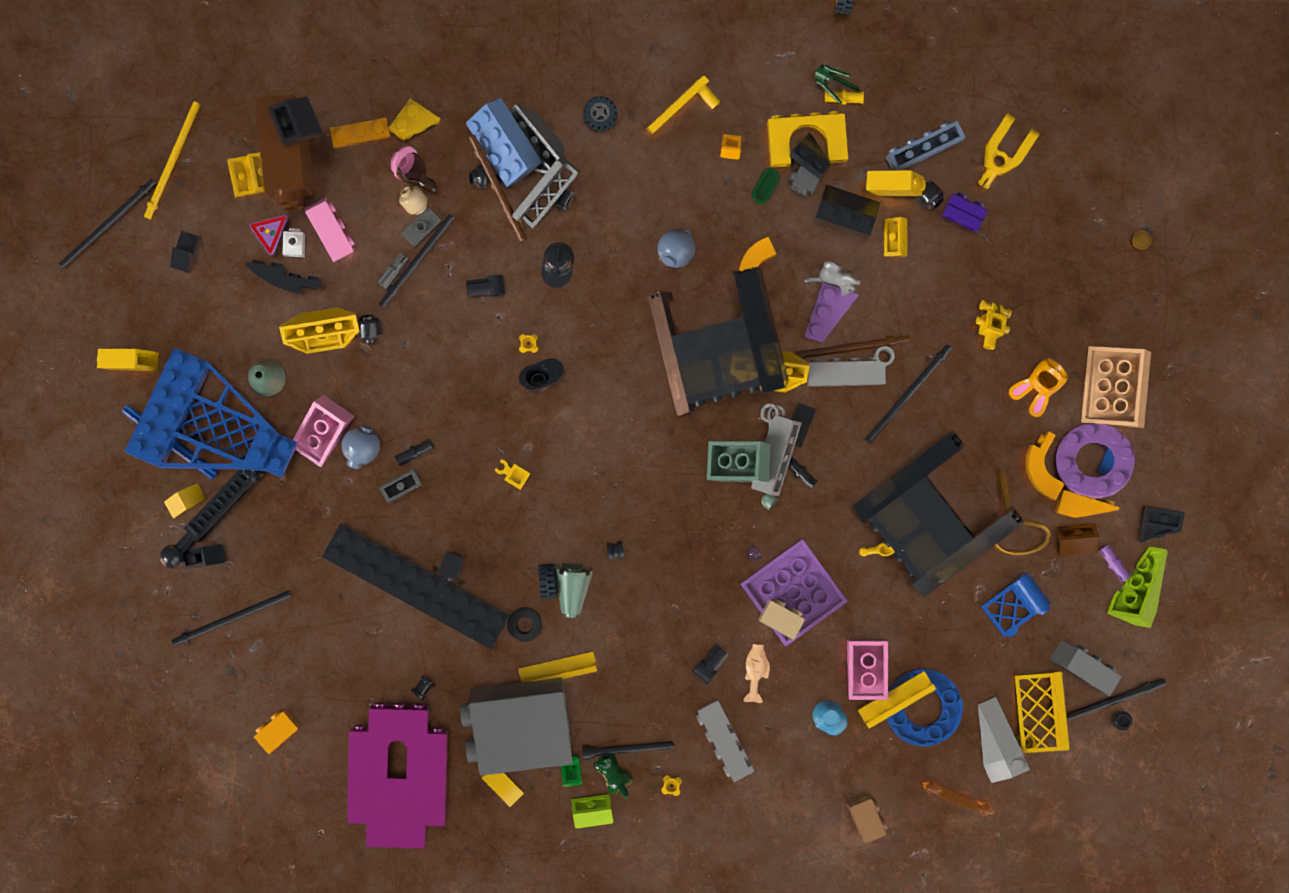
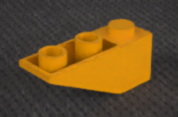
M1067 488L1066 491H1060L1054 512L1071 518H1078L1119 510V507L1114 506L1115 502L1104 499L1101 502L1096 500V498L1078 495Z

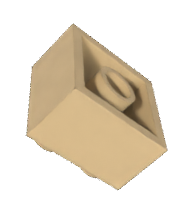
M776 598L773 601L769 599L758 620L794 640L805 621L802 618L803 613L792 607L790 610L784 608L786 604Z

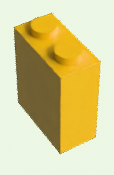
M867 171L866 190L877 196H922L926 183L923 176L913 171Z

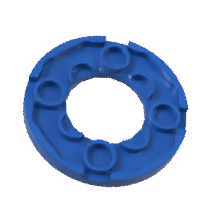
M916 669L900 676L892 684L889 691L925 671L929 680L936 688L934 692L937 693L942 702L940 717L932 725L919 726L908 719L905 708L888 717L887 721L895 734L905 742L916 746H933L948 739L956 731L963 713L962 698L956 685L944 674L931 669Z

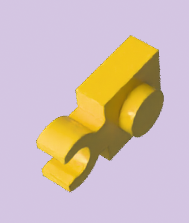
M500 460L505 465L504 470L495 468V471L498 474H506L507 476L504 480L521 490L531 473L516 464L510 468L505 460Z

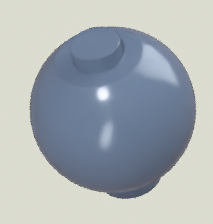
M680 228L666 232L660 238L657 250L660 259L665 265L680 268L692 261L696 246L692 233L686 228Z
M365 425L355 427L349 430L343 437L341 448L343 455L348 459L346 464L349 467L361 469L362 464H369L377 457L380 451V441L371 427Z

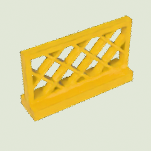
M1062 672L1015 676L1022 753L1070 750ZM1041 678H1050L1051 686L1047 691L1037 685ZM1027 679L1033 684L1027 693L1020 688L1019 680ZM1035 686L1044 693L1038 701H1035L1028 695ZM1045 695L1053 703L1048 711L1039 704ZM1026 696L1035 703L1029 712L1021 704ZM1036 706H1039L1046 712L1039 721L1030 714ZM1022 711L1026 713L1024 718L1022 715ZM1047 714L1054 719L1055 723L1050 730L1041 723ZM1027 716L1037 722L1031 731L1023 725V721ZM1038 725L1048 732L1042 740H1039L1032 734ZM1024 730L1028 733L1026 737L1024 735ZM1051 734L1056 738L1057 747H1048L1043 743L1044 739ZM1031 735L1039 743L1033 749H1026L1025 740ZM1040 744H1042L1045 748H1038V747H1039Z

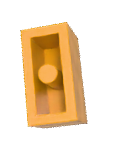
M287 710L282 713L277 711L270 717L272 721L268 725L263 723L256 729L257 734L254 738L268 754L272 753L301 728Z

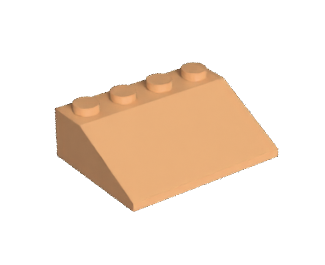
M1088 347L1082 423L1144 428L1151 359L1150 351L1145 349Z

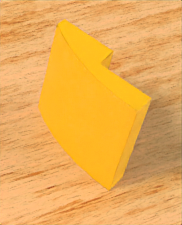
M260 152L227 160L235 197L264 192Z

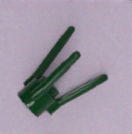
M821 64L814 76L818 79L816 83L822 86L839 104H842V101L825 84L826 82L830 83L832 79H835L860 91V87L835 75L838 74L850 78V74Z

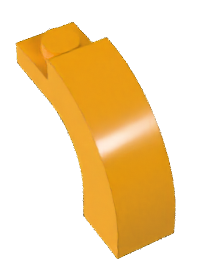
M769 237L758 241L749 248L741 261L739 271L748 268L752 270V267H758L762 262L776 256Z
M1048 431L1045 434L1042 433L1038 438V447L1035 445L1029 446L1025 466L1027 476L1033 487L1046 498L1055 501L1065 483L1052 477L1045 467V455L1056 436Z

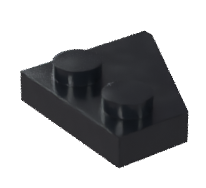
M810 132L789 155L818 179L831 166Z
M1146 505L1138 541L1143 543L1146 540L1181 532L1185 513L1183 511Z

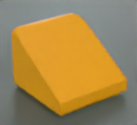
M723 134L722 158L737 160L740 158L742 136Z

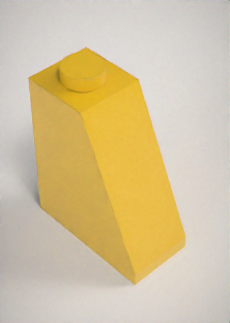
M98 349L97 368L158 371L159 352L139 349Z

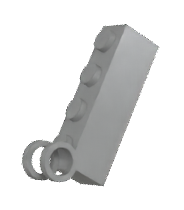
M883 346L875 351L874 356L869 358V361H861V358H849L850 362H842V358L830 359V362H823V359H811L807 387L886 384L885 366L893 362L894 352L890 347ZM880 351L888 352L890 356L888 362L884 363L879 360L878 354Z
M766 404L761 410V417L765 422L769 423V431L763 441L764 443L771 444L769 482H752L751 488L770 495L779 496L801 422L786 418V410L782 406ZM771 407V408L769 409V411H768V419H767L766 416H765V411H766L767 408ZM775 410V416L772 418V412Z

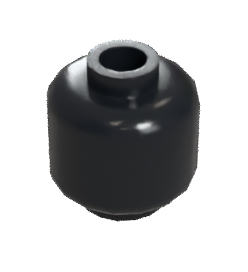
M933 181L926 182L925 190L922 191V196H915V198L926 209H936L944 200V192Z
M374 314L359 316L357 320L359 326L358 339L364 340L365 343L376 342V338H379L382 334L380 320L374 317Z

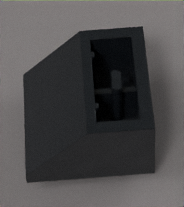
M308 96L285 100L268 107L282 144L286 148L323 133Z

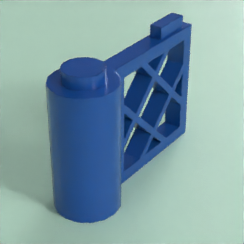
M1026 572L981 605V607L1004 637L1008 635L1010 638L1019 632L1017 629L1034 615L1038 613L1043 615L1050 610L1049 605L1051 602L1030 574ZM1011 589L1016 594L1015 603L1004 601L1005 594ZM993 602L1000 603V614L991 613L987 607ZM1003 604L1015 606L1013 616L1002 615ZM1017 606L1025 607L1029 614L1024 618L1016 617ZM1001 617L1013 619L1012 626L1006 631L1000 625Z

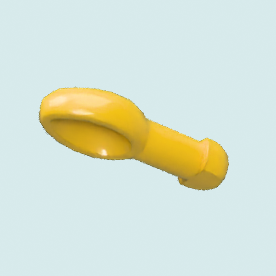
M882 542L878 546L861 547L859 553L861 556L871 554L889 556L895 553L891 546L888 548Z

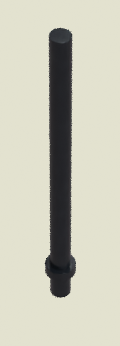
M151 178L144 186L141 185L140 189L70 252L59 265L65 269L145 194L148 195L149 191L157 183Z
M947 344L941 352L936 353L935 359L865 438L869 444L874 441L942 361L945 362L946 356L953 349Z
M289 590L191 632H183L181 636L171 640L174 647L182 643L187 644L191 639L292 597Z

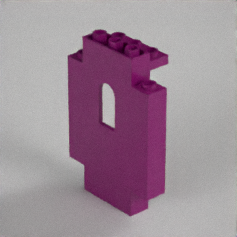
M376 702L369 708V728H366V725L359 724L351 727L349 731L347 823L367 824L366 847L425 848L427 826H444L446 823L448 730H444L442 727H433L432 730H429L431 710H429V707H425V704L416 703L413 706H405V703H394V706H390L384 702ZM393 741H402L407 747L406 778H387L388 746Z

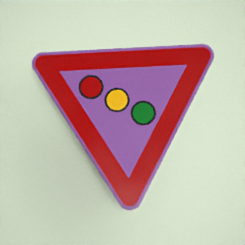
M286 215L251 223L250 228L270 255H273L288 220Z

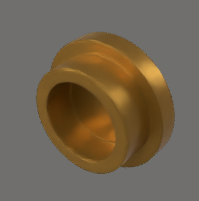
M1138 231L1132 237L1134 247L1139 250L1147 249L1151 245V235L1146 231Z

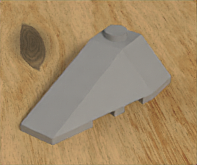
M993 697L979 703L978 713L983 766L990 782L1009 779L1029 771L1030 769L997 698Z

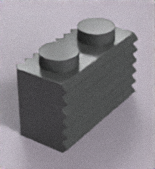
M411 469L380 486L379 489L386 502L392 503L413 492V490L416 491V488L423 487V483L416 470Z

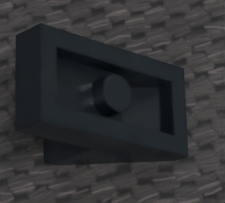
M181 231L176 248L172 247L170 267L189 273L201 237Z

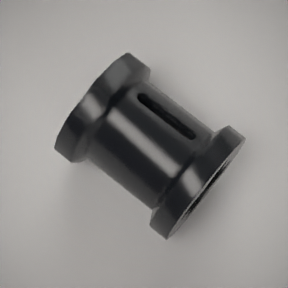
M566 189L553 206L568 213L569 206L573 198L576 197V194Z
M422 675L421 680L415 688L411 689V692L420 699L425 700L427 693L436 684Z

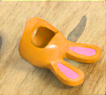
M1050 358L1044 359L1036 366L1029 378L1021 380L1010 387L1009 395L1012 399L1019 400L1032 389L1038 391V395L1030 405L1029 412L1034 417H1040L1046 410L1050 396L1067 382V372L1056 361Z

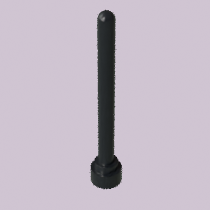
M670 741L604 748L583 745V761H590L591 758L602 755L673 749L675 744Z

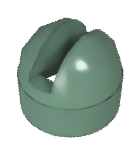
M765 494L762 497V504L766 509L770 510L778 498L775 495Z

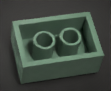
M709 441L707 480L716 482H769L771 444L764 442Z

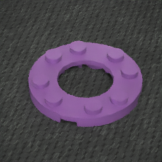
M1089 423L1074 428L1062 439L1056 454L1057 472L1062 482L1074 493L1091 498H1104L1120 491L1130 480L1134 469V451L1129 440L1119 430L1106 424ZM1099 443L1107 446L1115 458L1112 470L1105 476L1098 478L1083 474L1078 469L1076 455L1084 445Z

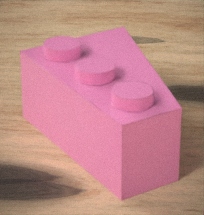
M324 195L306 205L305 213L334 262L353 252L352 246L355 243L350 234L346 236L343 230L346 228L341 218L337 219L334 213L336 211L331 201L328 202Z

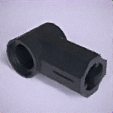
M492 275L484 279L466 281L468 297L505 295L503 275Z
M716 644L705 659L698 663L692 673L707 685L716 675L717 669L729 654Z

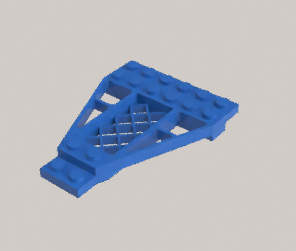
M173 348L124 452L161 469H246L266 471L282 478L298 442L280 435L209 362ZM209 370L226 385L218 402H213L198 395ZM230 391L254 413L253 418L224 406ZM206 405H209L216 409L208 412ZM203 406L205 414L195 417L193 409ZM223 412L233 415V417L225 420ZM189 413H191L193 419L186 421ZM220 413L222 421L212 424L210 416ZM207 418L210 426L200 430L197 421ZM240 419L251 424L242 427ZM237 420L239 428L230 432L227 423ZM194 423L197 431L187 435L185 426ZM224 425L227 433L217 437L214 428ZM254 427L256 436L247 439L244 430ZM211 430L214 438L204 442L202 433ZM241 432L244 441L234 444L232 435ZM199 435L201 442L192 439V437ZM228 437L231 446L221 449L219 441ZM177 438L197 447L190 463H166ZM216 442L218 449L208 445ZM246 444L248 453L239 456L236 448ZM204 449L233 461L232 464H199L196 462L201 451ZM233 449L235 457L225 452Z

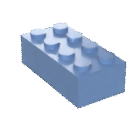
M502 98L485 104L466 122L472 134L476 135L481 147H484L487 158L506 187L522 181L542 163Z

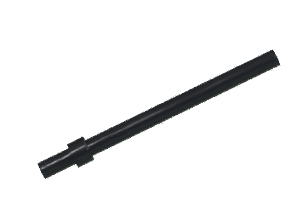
M451 214L446 217L396 282L388 287V292L378 303L383 308L386 307L393 297L398 295L399 289L455 220Z
M1161 679L1153 683L1141 684L1142 687L1067 713V722L1142 694H1151L1153 690L1167 686L1165 679Z

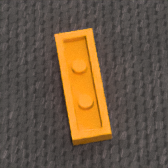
M387 118L330 128L333 147L337 148L391 138L390 131H388Z

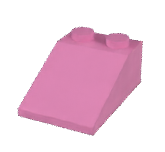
M322 395L313 402L293 438L294 441L298 442L295 450L319 467H322L355 416L325 395Z
M847 640L849 700H888V641Z

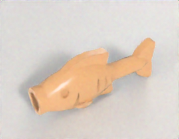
M753 643L745 663L747 670L745 679L751 680L750 692L744 696L743 701L762 703V698L757 693L758 681L761 677L768 678L770 665L766 658L764 645Z

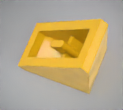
M196 483L175 493L164 503L173 519L203 503L207 498L200 485Z

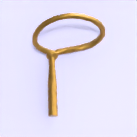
M1005 471L998 472L1006 513V510L1010 508L1006 473ZM1024 520L1023 525L1038 527L1045 531L1046 539L1043 543L1023 551L1007 550L998 543L994 546L999 551L1008 555H1028L1044 548L1050 542L1051 533L1049 528L1042 523Z

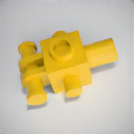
M982 300L979 308L987 310V313L981 317L978 316L976 324L980 325L978 334L985 336L983 347L992 350L995 349L996 339L1004 335V333H1009L1010 327L1006 326V321L1010 318L1012 310L1005 309L1003 305L999 304L996 306L994 302L987 303Z

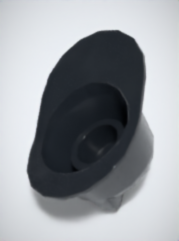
M562 242L553 243L544 253L541 270L542 278L550 287L560 288L570 281L574 253L567 244Z
M545 359L525 367L520 372L519 382L524 388L532 392H545L550 385L560 380L564 373V366L557 359Z

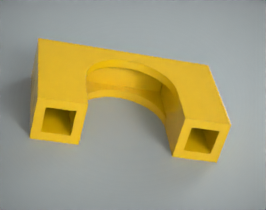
M840 111L828 112V115H821V113L815 112L802 117V114H792L790 118L775 115L768 119L771 168L790 166V137L796 130L804 127L814 128L823 135L826 141L827 159L830 163L848 161L845 114H840Z

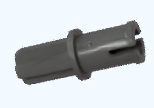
M399 252L391 265H387V270L378 280L379 285L387 288L396 275H400V270L409 259Z

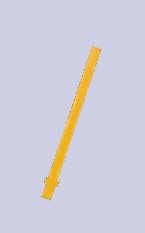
M195 101L187 115L151 201L147 203L148 208L144 215L145 218L151 220L155 209L157 210L159 207L157 204L201 104Z

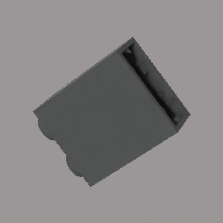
M563 677L470 689L469 703L460 704L462 726H472L474 739L466 740L468 763L478 762L480 776L573 764V749Z

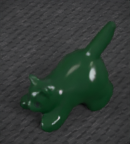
M615 754L601 756L599 762H594L593 766L605 778L607 790L612 795L620 793L625 799H628L629 794L626 788L633 782L631 773L620 768Z

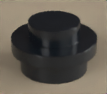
M1119 711L1113 717V725L1118 730H1127L1132 725V717L1125 711Z

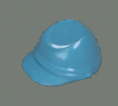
M825 700L814 708L813 720L815 726L829 735H838L846 728L848 723L847 717L839 703Z

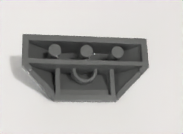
M518 103L509 110L542 161L533 171L547 173L557 159L565 158L563 144L539 114Z

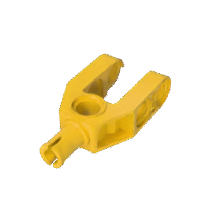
M1009 113L1003 118L986 145L984 166L987 170L978 181V184L982 186L987 180L983 186L986 189H989L996 176H1002L1023 161L1040 134L1031 128V131L1021 143L1013 158L999 151L997 146L1015 120V117ZM1000 158L1003 161V165H996L994 159Z

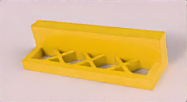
M591 651L519 668L518 670L522 683L561 677L566 679L596 672L598 669L594 652Z
M922 671L888 691V700H873L859 708L858 712L866 726L871 728L936 690V688L929 680L925 671Z

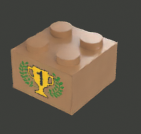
M866 794L847 802L859 835L865 844L886 835L885 830L888 828L884 818L877 813L880 811V808L874 797L871 798Z

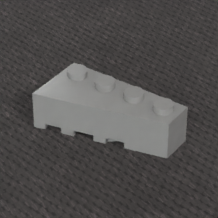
M718 699L697 709L699 714L696 715V718L701 726L705 725L707 729L705 735L710 743L714 742L716 746L714 752L718 760H723L725 764L723 769L727 777L731 776L733 781L736 782L755 772Z

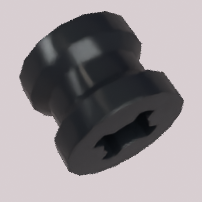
M618 541L616 544L607 543L609 562L618 558L620 560L625 559L622 541Z

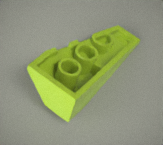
M1149 547L1136 564V569L1132 576L1126 579L1120 591L1117 590L1114 594L1107 612L1108 614L1133 625L1151 628L1159 603L1168 552L1166 549Z

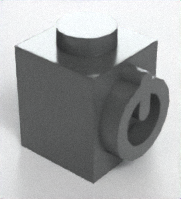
M800 166L799 170L795 169L790 178L793 181L791 189L806 197L809 194H813L819 182L817 177L802 166Z

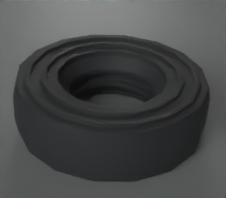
M519 608L508 619L510 635L521 642H529L535 639L542 629V620L539 614L530 608ZM522 617H527L532 622V628L528 632H522L517 627L518 620Z

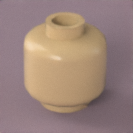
M417 186L405 187L401 191L399 203L409 214H421L427 208L428 198Z

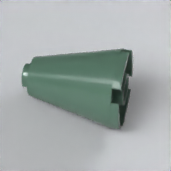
M261 359L250 367L247 380L254 393L263 397H269L282 390L285 385L286 374L281 364L277 361Z
M563 563L560 568L558 565L555 566L561 613L565 614V617L576 618V615L581 613L593 575L592 567L589 566V569H584L583 564Z

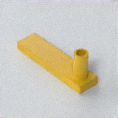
M705 75L698 79L646 129L651 134L654 133L696 93L712 109L718 105L720 100L707 87L706 84L709 80Z

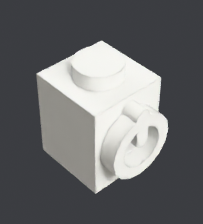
M289 229V232H283L282 255L285 257H305L306 235L300 232V229Z

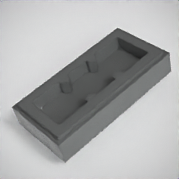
M428 207L401 234L415 248L442 221Z

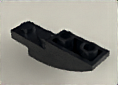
M252 260V263L246 262V266L254 274L284 291L303 295L304 288L323 290L324 283L319 281V277L308 276V279L300 278V274L289 273V276H286L287 269L283 268V264L271 262L270 266L264 265V261Z

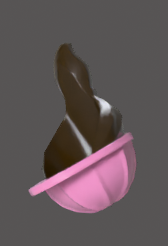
M404 146L400 151L394 153L391 158L390 167L395 177L405 183H418L423 189L436 192V184L434 180L426 177L423 160L414 148Z

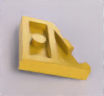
M409 99L389 126L388 131L405 141L414 134H419L425 131L426 128L439 124L441 119L412 99Z

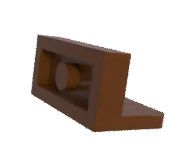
M1095 523L1057 527V535L1060 542L1059 554L1061 557L1098 552L1099 534Z

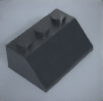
M826 184L814 221L868 239L871 236L877 218L880 202Z

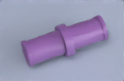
M1109 544L1099 550L1108 562L1109 569H1113L1121 582L1132 576L1121 562L1123 561L1121 557L1118 558Z

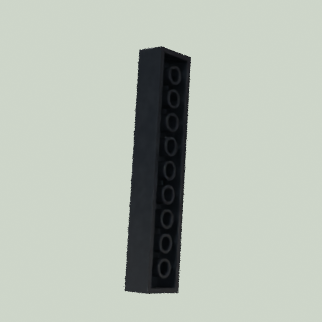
M340 523L322 556L324 559L489 649H493L511 615L462 587L442 579L440 575L344 523Z

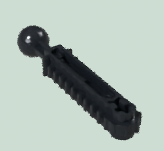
M239 469L183 528L187 533L177 544L167 545L162 549L160 561L163 566L169 569L179 567L184 561V552L195 540L201 543L263 477L264 473L262 471Z

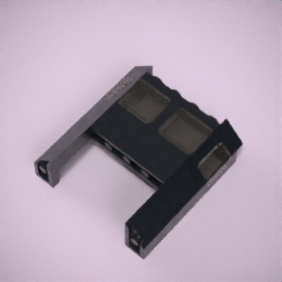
M752 267V270L748 268L743 271H732L743 317L676 335L668 302L673 300L672 292L659 291L658 294L648 296L677 416L694 412V406L705 405L706 400L712 399V402L724 400L723 396L730 394L732 398L742 395L741 391L756 392L760 390V386L762 393L786 388L784 381L789 379L761 267Z
M953 429L854 505L863 524L870 519V525L873 530L881 533L884 544L888 548L891 546L895 551V558L900 563L903 562L906 565V572L909 576L916 578L911 586L924 597L1024 524L1023 518L1011 506L1006 510L1005 514L974 536L927 475L962 450L965 445Z

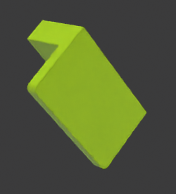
M609 794L571 799L575 828L613 823Z

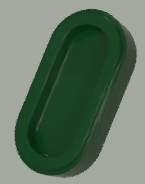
M767 168L761 173L751 194L752 200L755 203L762 205L769 201L780 179L777 170Z

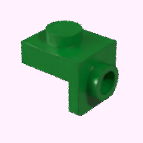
M573 755V764L561 765L563 787L583 785L579 757Z

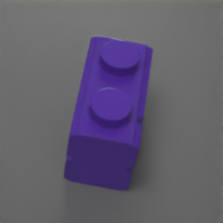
M958 192L957 195L953 193L942 216L977 232L988 211L984 208L985 205L979 201H974L973 203L967 200L968 197Z

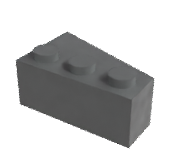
M1061 640L1050 660L1061 665L1065 670L1073 673L1100 692L1110 696L1122 676L1116 673L1117 669L1108 663L1106 666L1103 665V660L1094 654L1092 656L1088 655L1086 648L1080 645L1075 647Z

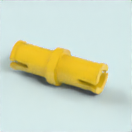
M847 89L833 91L842 101V105H846V103L863 104L864 91L851 92L847 91ZM825 90V103L837 102Z

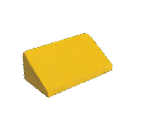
M884 218V256H907V218Z

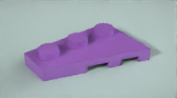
M822 283L804 337L822 343L858 297V294L851 292L846 296H842L841 288Z

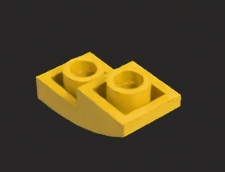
M505 773L483 775L481 777L509 807L524 794Z

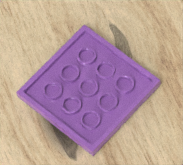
M803 539L740 584L760 612L763 611L769 599L773 601L776 598L786 604L784 608L790 610L792 607L803 613L802 618L805 621L795 639L848 602ZM773 629L785 647L794 641Z

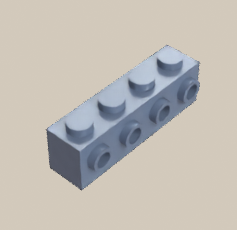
M951 121L946 122L940 126L941 129L935 132L932 129L924 133V137L918 140L917 138L906 142L907 145L902 148L897 146L889 150L886 159L892 171H903L963 142L966 137L958 121L953 123Z

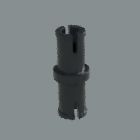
M427 439L395 455V459L398 465L402 466L414 459L418 460L420 456L433 451L434 446L430 439Z
M791 456L788 469L795 474L794 477L796 479L799 478L810 490L818 480L806 470L805 466H802Z

